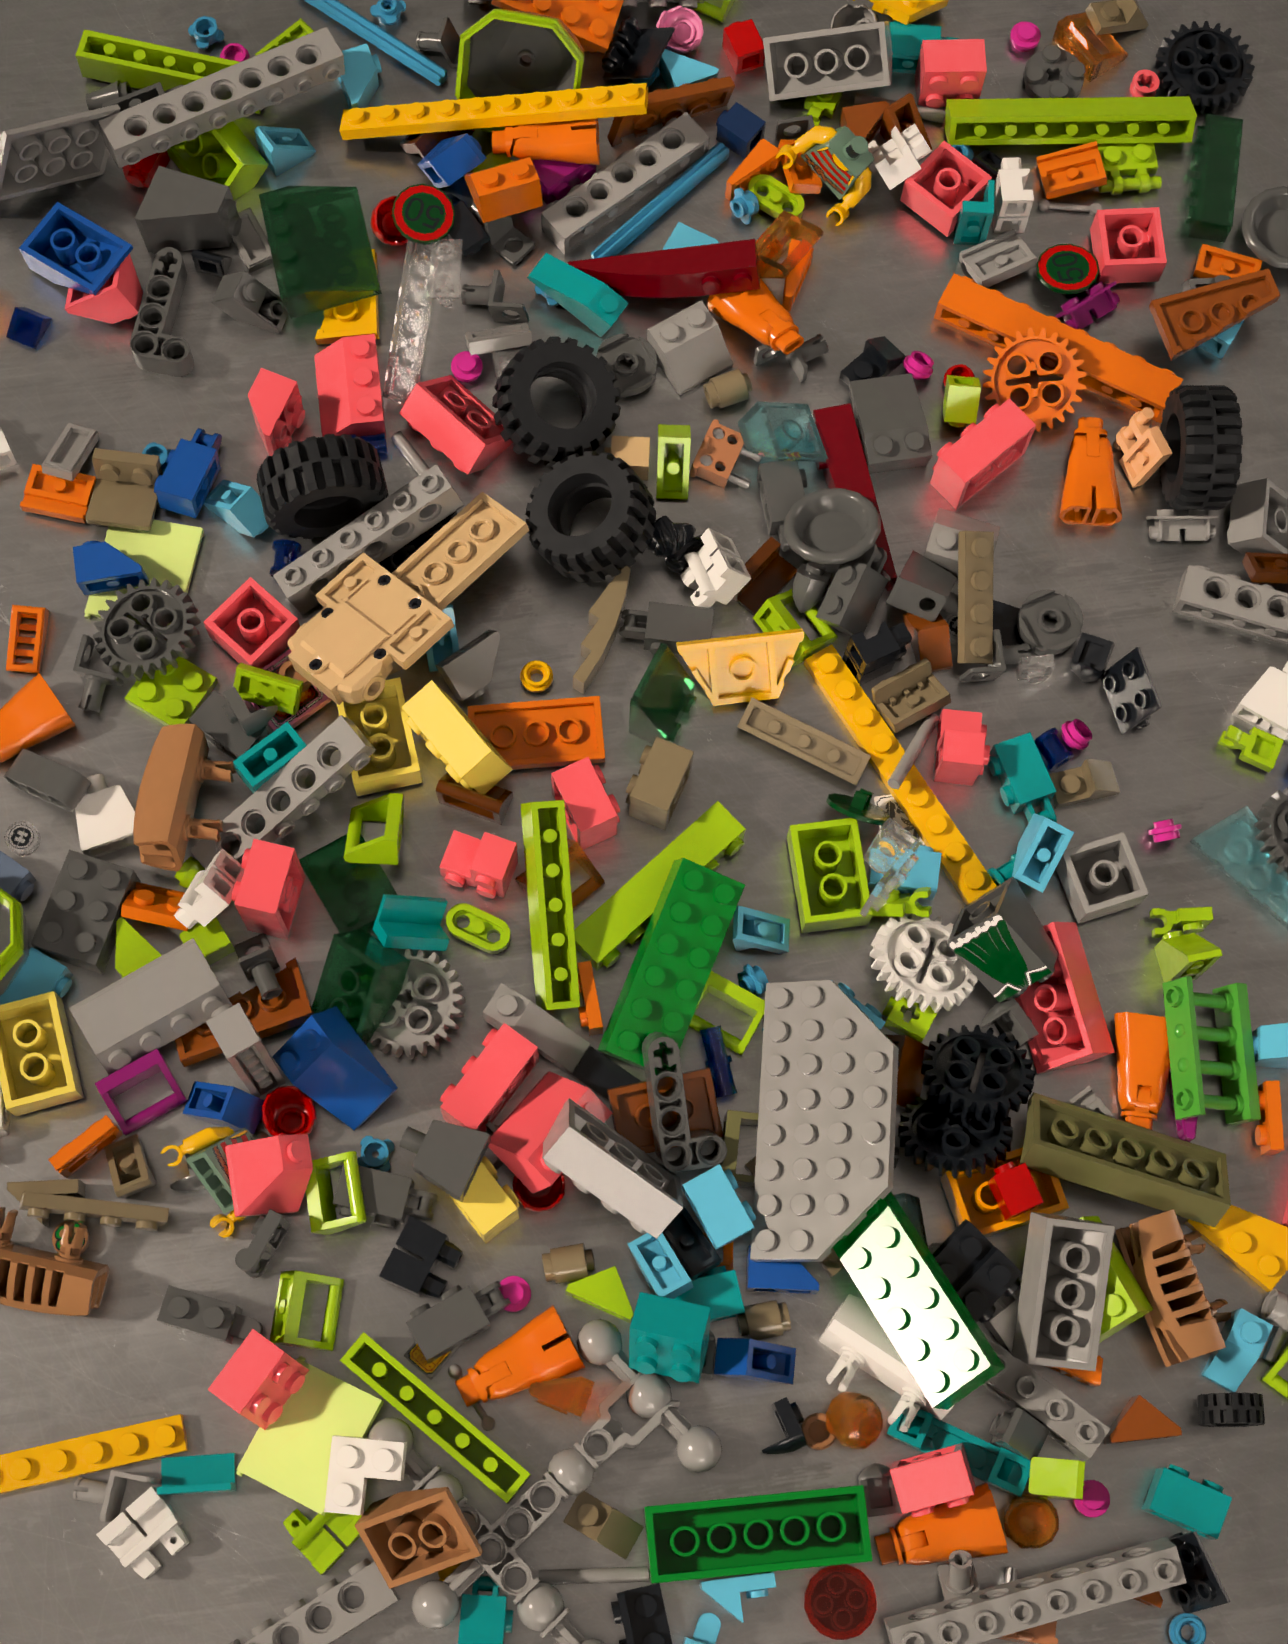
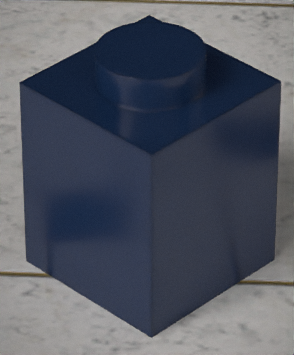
M736 102L729 111L724 110L716 121V126H718L716 140L745 159L757 143L764 138L766 122Z

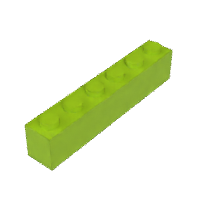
M85 29L75 55L82 77L109 83L120 80L121 83L128 82L131 87L138 89L160 82L164 91L179 85L189 84L240 63L238 61ZM262 109L256 111L255 113L260 114Z
M564 800L522 803L520 805L536 1005L543 1010L580 1007Z
M717 801L574 930L576 950L587 961L591 960L592 967L596 971L604 965L606 968L611 967L621 957L622 954L619 951L628 943L633 946L643 938L646 931L645 928L650 922L674 860L686 858L716 871L720 867L719 860L726 854L730 857L733 856L744 845L743 839L746 829Z
M363 1332L340 1359L344 1365L507 1504L511 1502L531 1477L527 1470L366 1333Z

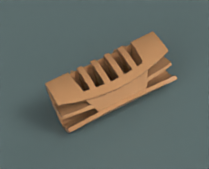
M174 724L162 727L152 748L138 793L133 827L134 845L139 846L140 860L143 864L178 872L183 866L187 844L191 838L215 840L217 842L221 840L219 832H223L222 820L195 819V809L201 783L204 780L233 783L232 774H236V769L233 761L207 760L209 753L204 731L196 724Z
M0 1207V1304L33 1312L69 1316L89 1315L90 1309L99 1308L110 1269L106 1264L83 1260L80 1257L87 1226H79L74 1235L75 1222H65L59 1253H52L14 1244L11 1238L18 1211L15 1209L9 1211L5 1218L6 1207Z
M1174 1209L1141 1219L1139 1222L1129 1224L1128 1227L1115 1230L1123 1258L1154 1309L1144 1316L1165 1366L1168 1367L1226 1348L1217 1323L1228 1321L1231 1318L1232 1312H1217L1219 1308L1228 1304L1224 1299H1216L1209 1303L1203 1291L1204 1287L1197 1275L1196 1266H1194L1191 1255L1200 1254L1206 1248V1244L1192 1245L1191 1241L1202 1236V1234L1198 1231H1192L1189 1234L1183 1235Z

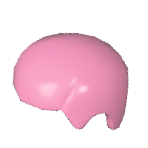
M679 5L668 11L664 10L656 24L657 28H675L665 48L672 52L686 54L696 49L702 41L704 34L702 20L694 10Z

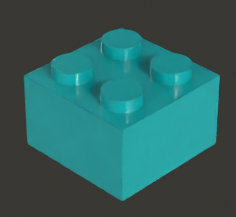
M640 1292L630 1325L629 1368L636 1369L643 1374L654 1373L668 1376L679 1382L690 1381L699 1383L709 1345L711 1307Z

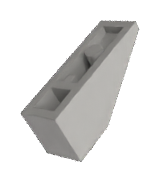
M502 983L483 1011L484 1021L497 1029H500L503 1023L507 1024L536 1045L540 1055L572 1074L590 1046L588 1041L541 1007Z

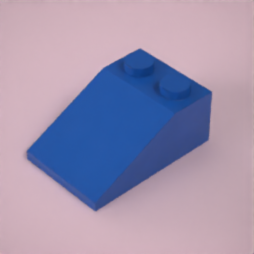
M57 202L19 247V250L29 269L49 281L96 295L133 250V246Z
M337 1006L311 1015L272 1056L295 1087L353 1130L358 1129L398 1089Z

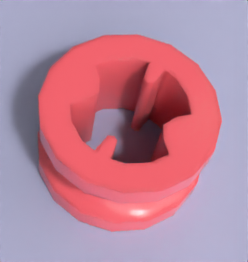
M1146 69L1135 73L1130 85L1131 95L1133 97H1155L1160 84L1158 75ZM1140 82H1141V84H1143V85L1149 84L1150 87H1149V88H1148L1147 86H1142V87H1140L1139 84H1140Z

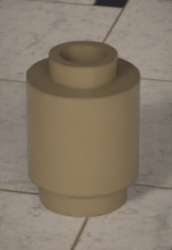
M735 369L710 378L709 383L703 384V390L710 408L718 407L722 409L749 399L752 384L747 373L742 374L739 369Z
M584 1243L552 1248L550 1253L542 1254L547 1282L555 1281L556 1284L577 1281L590 1276L589 1271L595 1270L592 1249L585 1250Z
M776 1300L744 1306L745 1313L737 1315L741 1336L747 1335L748 1339L763 1340L783 1336V1332L791 1330L786 1302L777 1303Z

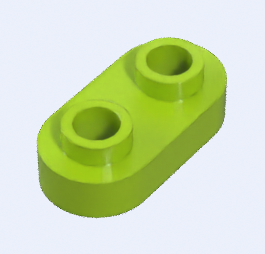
M767 174L756 175L750 180L748 190L756 195L759 209L785 224H792L801 219L805 203L799 193H790L788 186ZM764 192L767 196H760L758 193ZM785 208H790V209H792L793 211H792V212H787V211H784L783 209H785Z
M456 904L450 908L446 915V925L450 934L482 951L498 954L503 952L510 944L511 934L507 923L470 904ZM462 918L470 921V924L465 928L457 925L458 921ZM491 933H498L500 935V939L497 942H490L487 938Z

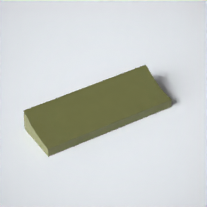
M1034 1092L1029 1098L1020 1165L1026 1163L1029 1169L1166 1212L1174 1209L1177 1216L1212 1227H1216L1230 1208L1231 1200L1225 1153Z

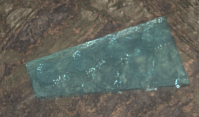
M1248 806L1228 816L1190 841L1192 845L1288 930V873L1283 871L1277 874L1276 869L1278 865L1276 862L1267 864L1266 861L1270 854L1269 852L1264 853L1259 850L1265 843L1255 839V836L1261 830L1254 827L1258 820Z

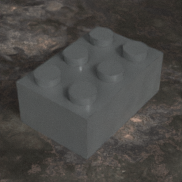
M69 849L31 945L50 958L103 975L116 944V921L121 917L122 904L132 889L136 888V883L141 882L132 869Z

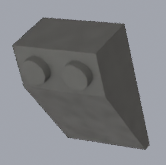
M912 373L849 381L854 418L869 474L926 467L932 457V450L926 419Z

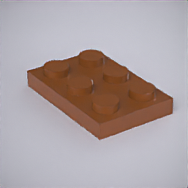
M707 1067L682 1073L690 1131L709 1129L719 1137H724L710 1068ZM671 1076L663 1077L659 1080L657 1085L658 1092H666L671 1088L673 1083ZM646 1081L607 1089L615 1131L645 1153L655 1152ZM669 1111L663 1116L662 1125L664 1127L672 1126L676 1122V1111Z

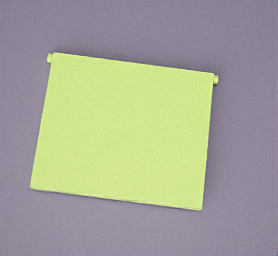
M153 519L149 531L108 526L105 542L141 565L149 578V585L153 578H156L160 585L165 580H168L173 587L179 585L183 592L188 593L204 529ZM127 589L118 590L123 594L127 593ZM115 591L89 595L84 617L87 619H91V616L102 618L98 611H108L109 606L105 601L112 600L115 602L118 599ZM127 616L129 619H132L136 624L141 625V623L133 616Z
M299 1356L296 1361L309 1369L305 1375L304 1384L299 1391L291 1394L283 1405L282 1414L276 1422L269 1425L266 1430L261 1427L258 1428L235 1474L240 1477L245 1474L324 1516L326 1513L324 1509L332 1436L366 1438L384 1401L304 1362L306 1358Z

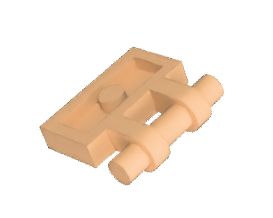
M1148 407L1136 412L1130 418L1129 425L1119 430L1116 434V440L1113 442L1114 448L1124 453L1119 463L1132 488L1143 485L1173 454L1159 426L1149 427L1154 412Z

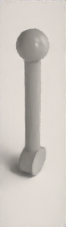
M1041 199L1038 202V208L1041 211H1047L1048 209L1089 212L1090 215L1095 217L1097 210H1102V206L1099 203L1084 206L1050 203L1047 199Z
M453 1364L448 1368V1375L456 1380L462 1378V1369L459 1365ZM479 1402L473 1404L472 1406L482 1420V1428L486 1431L492 1430L495 1426L494 1418L487 1416Z

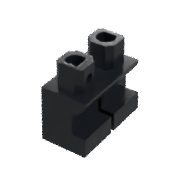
M884 621L880 625L876 636L866 639L862 631L850 636L842 659L861 686L892 671L896 659L906 654L905 645L911 643L912 636L903 622L889 628Z
M410 1215L396 1242L398 1249L393 1248L379 1277L382 1281L400 1287L418 1297L424 1294L428 1297L440 1299L448 1281L432 1273L438 1262L455 1270L463 1255V1251L449 1242L446 1234ZM409 1254H412V1255H414V1256H416V1257L422 1259V1261L419 1260V1259H417V1258H415V1257H413V1256H411V1255H409Z

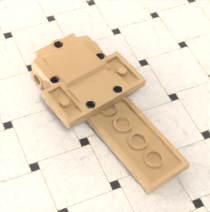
M481 492L392 573L363 552L315 595L318 602L324 608L307 623L301 625L296 633L289 638L287 644L291 653L288 657L295 671L338 705L342 702L357 704L364 700H374L384 689L385 680L393 669L391 664L393 661L407 670L454 627L452 619L442 610L529 532L527 523L487 494Z

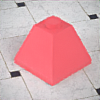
M130 253L96 295L68 288L65 304L67 313L110 324L135 317L141 305L143 290Z
M308 1134L277 1135L225 1146L235 1217L267 1215L270 1209L279 1214L296 1213L299 1211L313 1171Z

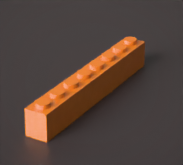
M955 273L943 292L934 315L935 319L1002 349L1007 347L1004 341L1005 337L1009 338L1012 342L1016 341V331H1019L1023 338L1027 337L1030 327H1032L1035 336H1039L1041 329L1046 328L1048 338L1057 331L1059 333L1057 342L1061 343L1064 339L1068 338L1070 342L1066 349L1069 351L1073 348H1078L1079 350L1073 359H1083L1085 362L1077 370L1086 372L1087 376L1078 379V383L1085 385L1087 390L1135 412L1142 411L1145 407L1151 408L1154 412L1152 420L1162 423L1163 409L1166 407L1165 402L1167 397H1169V393L1180 386L1183 378L1176 376L1169 369H1161L1152 365L1141 356L1126 353L1110 342L1100 341L1082 329H1074L1062 323L1054 316H1046L1033 310L1026 303H1018L1005 297L998 290H990L977 284L969 277L960 276ZM1046 354L1041 359V368L1052 371L1057 367L1059 360L1054 354Z

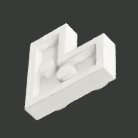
M340 1435L332 1436L324 1512L364 1515L367 1478L404 1480L407 1442Z

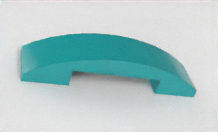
M919 1409L908 1432L899 1431L904 1417L903 1413L890 1425L887 1431L889 1436L922 1453L963 1443L973 1477L1018 1497L1022 1496L1030 1475V1460L1005 1448H999L942 1420L939 1421L934 1415L922 1409Z

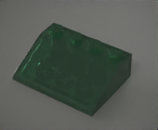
M286 186L259 194L280 297L291 319L382 294L357 187Z

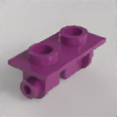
M1102 281L1094 284L1086 290V297L1079 300L1076 296L1060 306L1063 311L1054 317H1063L1064 324L1074 329L1085 328L1094 322L1089 313L1090 310H1092L1096 319H1099L1117 308L1120 298L1117 293L1110 290L1111 287L1117 284L1116 281L1104 285Z

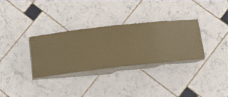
M625 566L621 569L622 573L612 579L589 610L588 624L593 626V628L581 643V656L585 658V661L573 675V688L583 695L601 669L615 640L622 619V611L626 605L631 567Z

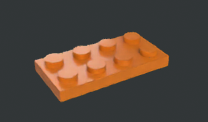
M492 0L491 4L501 9L533 12L559 18L572 31L581 44L605 54L624 0Z
M600 696L467 706L468 717L513 770L567 766L586 757H589L591 763H605Z

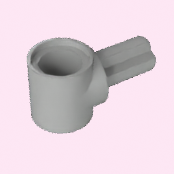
M1273 1289L1265 1298L1261 1309L1263 1320L1274 1325L1259 1356L1269 1362L1276 1361L1288 1334V1295Z

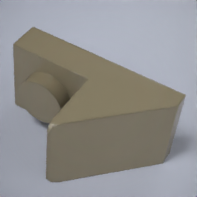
M1137 0L1093 2L1085 10L1096 35L1146 29L1149 25Z
M1085 759L1081 767L1049 774L1057 791L1053 797L1055 808L1120 793L1110 761Z
M138 1134L104 1147L115 1194L118 1198H127L157 1185L148 1167L143 1145Z
M79 1179L7 1182V1190L19 1202L24 1191L85 1198V1183ZM50 1214L48 1219L36 1218L41 1224L49 1228Z
M585 1491L577 1496L563 1521L625 1560L644 1528L617 1509L610 1507Z

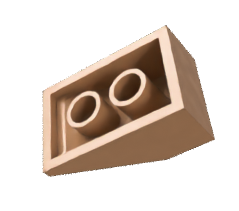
M448 1487L404 1491L371 1503L364 1512V1515L355 1524L358 1533L389 1589L481 1556L483 1553L480 1544Z

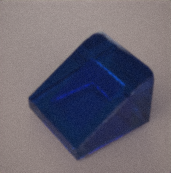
M15 307L6 337L36 349L52 318L26 307Z

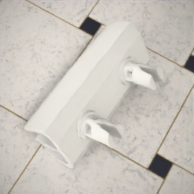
M848 1294L844 1303L838 1308L819 1339L821 1343L840 1355L830 1374L827 1375L826 1381L830 1385L840 1373H843L838 1390L846 1391L856 1371L860 1368L900 1394L901 1398L887 1420L892 1425L903 1413L904 1417L899 1428L901 1432H908L920 1408L941 1421L951 1411L953 1406L948 1410L932 1408L867 1302L852 1294Z

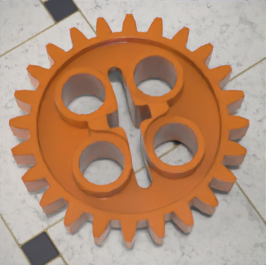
M1030 327L1027 337L1023 338L1022 334L1016 331V341L1012 342L1009 338L1005 337L1004 341L1007 346L1005 349L998 346L994 347L999 356L997 359L987 358L990 364L993 365V369L983 370V373L991 377V381L985 382L982 385L984 388L992 389V392L985 399L996 400L995 404L998 403L1000 406L1009 398L1011 399L1014 391L1018 389L1026 390L1029 400L1024 406L1019 408L1036 424L1035 428L1037 432H1040L1042 423L1045 422L1050 429H1054L1053 419L1055 418L1064 423L1063 412L1065 410L1072 414L1075 413L1070 404L1072 401L1082 403L1083 400L1076 395V392L1086 390V386L1078 383V379L1086 377L1087 373L1077 370L1085 362L1083 359H1073L1079 350L1078 348H1073L1069 351L1066 349L1070 342L1068 338L1059 343L1057 342L1059 335L1057 331L1048 338L1046 328H1042L1039 336H1035L1032 327ZM1049 353L1056 355L1059 362L1054 370L1045 371L1041 368L1040 363L1043 356ZM1021 357L1026 361V369L1021 374H1012L1009 371L1010 361L1013 358ZM1034 371L1037 372L1039 377L1063 375V379L1059 381L1039 382L1036 389H1033L1030 383L1013 386L1006 385L1007 380L1031 378ZM1051 385L1057 386L1061 390V397L1055 403H1048L1043 398L1044 390Z

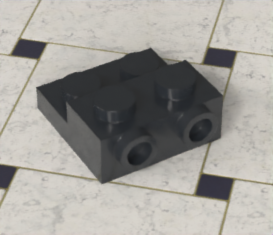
M967 1219L932 1254L976 1323L978 1321L980 1323L988 1321L996 1311L994 1303L1002 1295L1005 1297L1012 1295L1020 1286L1021 1282L1018 1278L1022 1275V1272Z

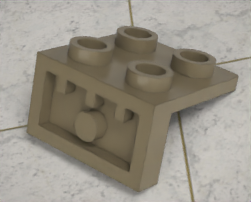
M95 448L92 461L97 479L86 513V522L88 524L149 531L158 504L157 495L154 493V484L157 477L163 475L159 456Z

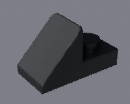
M885 336L868 339L865 342L863 353L840 372V378L849 386V381L886 377L903 363L906 356Z

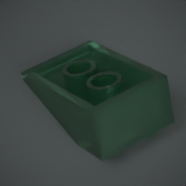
M662 642L630 701L629 733L651 744L654 743L656 736L674 743L682 728V724L679 723L684 713L689 715L697 700V697L694 696V681L668 645Z
M347 834L299 859L305 875L345 947L374 932L373 926L383 894L397 895L380 864L348 863L344 860ZM360 835L359 844L365 843L366 841L364 840L362 835Z
M363 929L334 934L312 1004L314 1014L337 1006L358 1036L367 1045L401 992L410 960L392 948H384L377 938Z

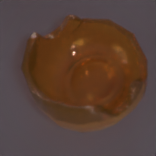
M841 1392L832 1399L827 1409L826 1428L830 1434L840 1441L842 1446L849 1447L850 1449H866L877 1440L882 1431V1412L876 1402L866 1395L856 1392Z
M1023 1493L1021 1497L1013 1498L1004 1511L1003 1525L1006 1536L1022 1549L1041 1548L1053 1541L1059 1530L1057 1509L1051 1501L1042 1495Z

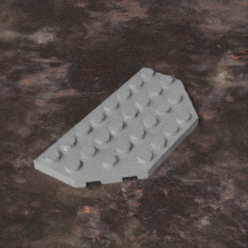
M832 980L766 983L753 1212L756 1220L752 1221L755 1228L752 1230L750 1260L755 1262H822L832 1252L831 1248L844 1235L848 1236L867 1216L866 1212L880 1198L884 1199L893 1190L899 1048L885 1036L876 1024Z

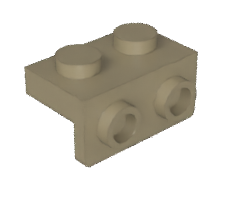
M927 658L908 666L905 670L888 679L882 680L871 689L875 708L895 734L951 703L950 693L932 674L931 663Z

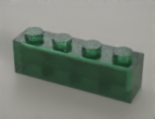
M1207 114L1202 126L1197 125L1193 144L1198 145V149L1193 154L1190 168L1191 171H1195V177L1191 179L1188 188V197L1192 198V205H1188L1185 215V224H1189L1188 237L1225 243L1233 227L1243 119Z

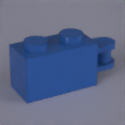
M198 428L191 441L180 439L176 449L170 451L167 458V467L163 475L157 477L154 484V493L157 495L160 508L197 518L221 469L218 450L222 441L221 434H206L204 429Z

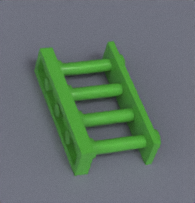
M1190 976L1162 983L1175 1120L1206 1115L1205 1108L1225 1110L1226 1124L1239 1125L1261 1120L1247 984L1234 983L1213 989V994L1193 992L1192 977ZM1195 1006L1214 1008L1216 1028L1197 1026ZM1198 1040L1218 1042L1220 1062L1200 1060ZM1202 1074L1221 1076L1223 1096L1203 1093Z

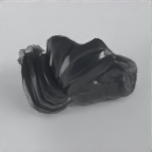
M662 516L654 523H651L655 529L652 538H647L645 542L648 545L647 550L657 557H664L666 566L671 571L682 574L689 566L684 556L690 552H698L704 545L700 538L702 535L694 537L696 528L693 525L673 523L668 516Z

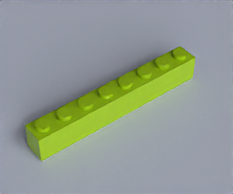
M1190 96L947 99L944 130L947 142L950 145L1087 144L1097 141V144L1192 143L1197 114Z

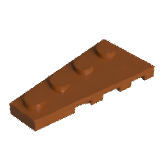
M731 76L719 79L711 78L694 84L685 83L679 87L665 90H654L648 94L647 114L614 117L607 136L610 145L614 147L622 144L621 138L634 134L635 138L647 135L648 128L661 123L664 126L670 119L678 118L686 112L693 118L727 106L735 84Z
M1268 268L1151 300L1149 309L1172 361L1277 302L1280 292Z
M296 957L285 963L286 968L275 974L283 990L279 996L270 1000H263L258 986H255L244 994L239 991L229 998L232 1005L237 1003L241 1005L261 1039L304 1024L314 1014ZM206 1022L175 1039L179 1058L184 1067L223 1053Z

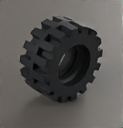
M1231 1392L1201 1394L1197 1396L1199 1426L1249 1427L1265 1424L1262 1394Z

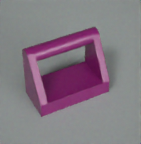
M158 1049L151 1051L95 1083L100 1095L125 1136L187 1102L176 1078ZM162 1071L174 1093L125 1120L114 1098Z

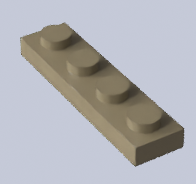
M959 531L957 663L993 664L994 532Z
M751 698L737 726L856 786L871 758V755L754 698Z
M24 1191L21 1195L19 1210H27V1216L33 1218L48 1219L50 1213L64 1215V1221L85 1223L86 1217L100 1219V1225L121 1227L122 1221L136 1223V1229L157 1231V1225L163 1226L166 1224L169 1208L27 1191Z

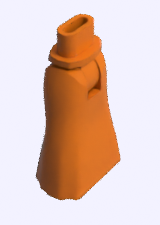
M598 118L505 126V130L492 131L493 154L506 153L507 157H512L513 155V157L520 159L530 157L531 160H553L576 164L600 165Z
M761 278L760 289L709 295L707 299V307L710 312L745 331L757 341L771 347L774 351L781 350L787 355L804 343V338L799 334V328L794 324L791 314L779 303Z
M1080 417L1078 419V428L1074 430V439L1069 450L1067 473L1059 519L1064 523L1112 526L1122 520L1120 495L1113 462V450L1107 438L1108 432L1103 429V419Z
M40 673L21 688L0 709V763L16 756L22 749H28L76 726Z
M1132 1012L1115 1013L1117 1094L1121 1109L1127 1110L1121 1112V1117L1125 1118V1122L1152 1130L1153 1121L1158 1120V1115L1156 1114L1160 1111L1164 1101L1170 1072L1166 1017Z
M552 1305L511 1337L485 1353L473 1366L474 1369H467L468 1374L456 1380L455 1384L466 1406L469 1407L480 1400L483 1403L488 1402L487 1397L489 1400H496L511 1396L525 1389L583 1369L585 1365L557 1310Z
M988 1483L976 1486L974 1495H970V1498H968L969 1502L951 1508H948L947 1502L937 1504L933 1508L934 1512L919 1517H912L910 1515L895 1525V1529L894 1527H888V1533L874 1536L881 1565L897 1562L900 1566L904 1564V1561L905 1564L911 1565L949 1561L950 1554L956 1550L967 1551L971 1554L972 1558L1007 1554V1542Z

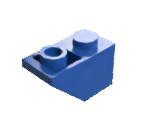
M466 133L441 140L417 165L435 187L442 188L450 186L480 165L486 157L481 152L482 148L479 142Z

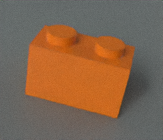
M530 157L464 175L483 223L543 206L540 178Z

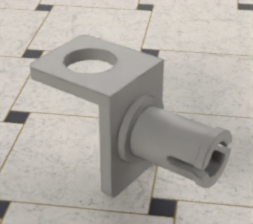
M116 1470L110 1471L108 1482L80 1476L74 1486L87 1488L88 1492L73 1490V1499L75 1501L101 1504L100 1521L111 1522L120 1513L127 1479L159 1485L162 1479Z
M953 1551L949 1556V1564L938 1566V1576L944 1601L980 1591L973 1560H971L972 1556L967 1551Z

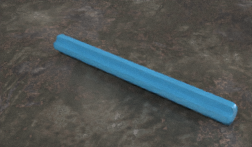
M304 0L435 85L442 86L447 80L448 72L446 69L340 1Z
M721 142L713 146L591 252V259L619 254L729 158L730 152L728 147Z

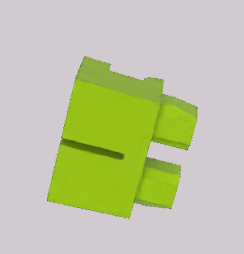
M296 1508L285 1519L283 1524L294 1538L291 1543L303 1553L320 1575H325L348 1551L326 1528V1525L347 1547H351L361 1537L355 1524L362 1515L326 1512L324 1516L318 1513L310 1521Z

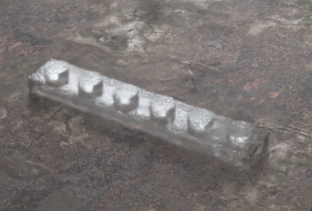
M442 239L436 243L426 245L414 243L410 240L407 241L382 397L402 405L405 404L416 383L420 381Z

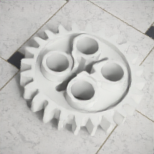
M910 914L908 918L905 915L904 917H897L896 920L890 917L886 924H882L871 943L873 949L869 954L870 957L875 959L871 968L881 970L876 980L888 982L884 989L885 992L895 990L897 992L895 1000L899 1001L905 997L908 1008H911L915 1002L919 1003L921 1012H925L929 1005L934 1013H938L942 1006L947 1011H950L954 1004L960 1006L964 999H967L971 994L978 979L947 946L954 924L951 922L947 926L941 925V916H938L935 921L930 920V917L919 918L915 914ZM931 940L933 942L932 949L924 963L925 970L918 983L916 978L925 960V951L929 947Z

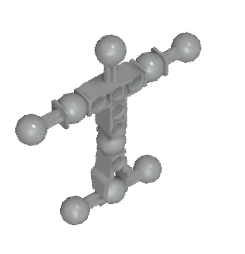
M597 1319L586 1323L578 1333L577 1347L583 1359L590 1364H606L620 1379L621 1383L598 1406V1419L586 1432L581 1440V1444L579 1445L576 1442L572 1448L563 1449L556 1453L549 1462L547 1472L542 1477L544 1480L533 1484L492 1525L477 1509L466 1505L468 1499L464 1497L462 1485L456 1477L450 1473L442 1472L439 1465L431 1469L413 1449V1432L406 1422L394 1417L384 1418L375 1423L370 1430L368 1438L407 1442L404 1473L416 1485L411 1491L448 1487L461 1512L469 1513L474 1517L476 1526L472 1532L480 1546L485 1541L492 1540L498 1543L501 1549V1554L495 1561H485L481 1556L462 1562L444 1581L432 1580L419 1586L413 1595L411 1605L417 1622L425 1628L441 1629L452 1623L458 1613V1598L486 1572L505 1594L515 1597L512 1602L515 1605L517 1604L520 1620L530 1630L542 1632L540 1634L542 1638L549 1633L558 1644H606L602 1640L594 1638L585 1639L565 1617L571 1610L568 1607L564 1610V1601L559 1590L551 1584L539 1582L540 1579L538 1577L533 1579L530 1568L515 1550L555 1512L561 1499L565 1502L569 1496L579 1495L587 1490L592 1482L594 1472L599 1468L598 1464L608 1460L623 1446L629 1449L636 1448L660 1423L677 1440L676 1450L678 1459L688 1470L698 1473L706 1472L715 1467L720 1460L722 1453L720 1438L709 1427L701 1425L692 1426L678 1411L680 1401L671 1400V1387L666 1379L659 1374H643L636 1369L629 1368V1357L621 1350V1333L611 1322ZM625 1393L631 1410L639 1417L650 1419L633 1436L625 1433L622 1424L619 1421H614L608 1412ZM601 1437L607 1445L606 1453L601 1456L592 1455L587 1448V1442L590 1438ZM546 1488L552 1491L554 1495L552 1506L540 1508L536 1505L534 1493L538 1489ZM514 1514H520L527 1520V1530L520 1535L512 1534L507 1528V1520ZM512 1568L522 1570L526 1576L525 1585L517 1590L509 1588L505 1583V1574Z

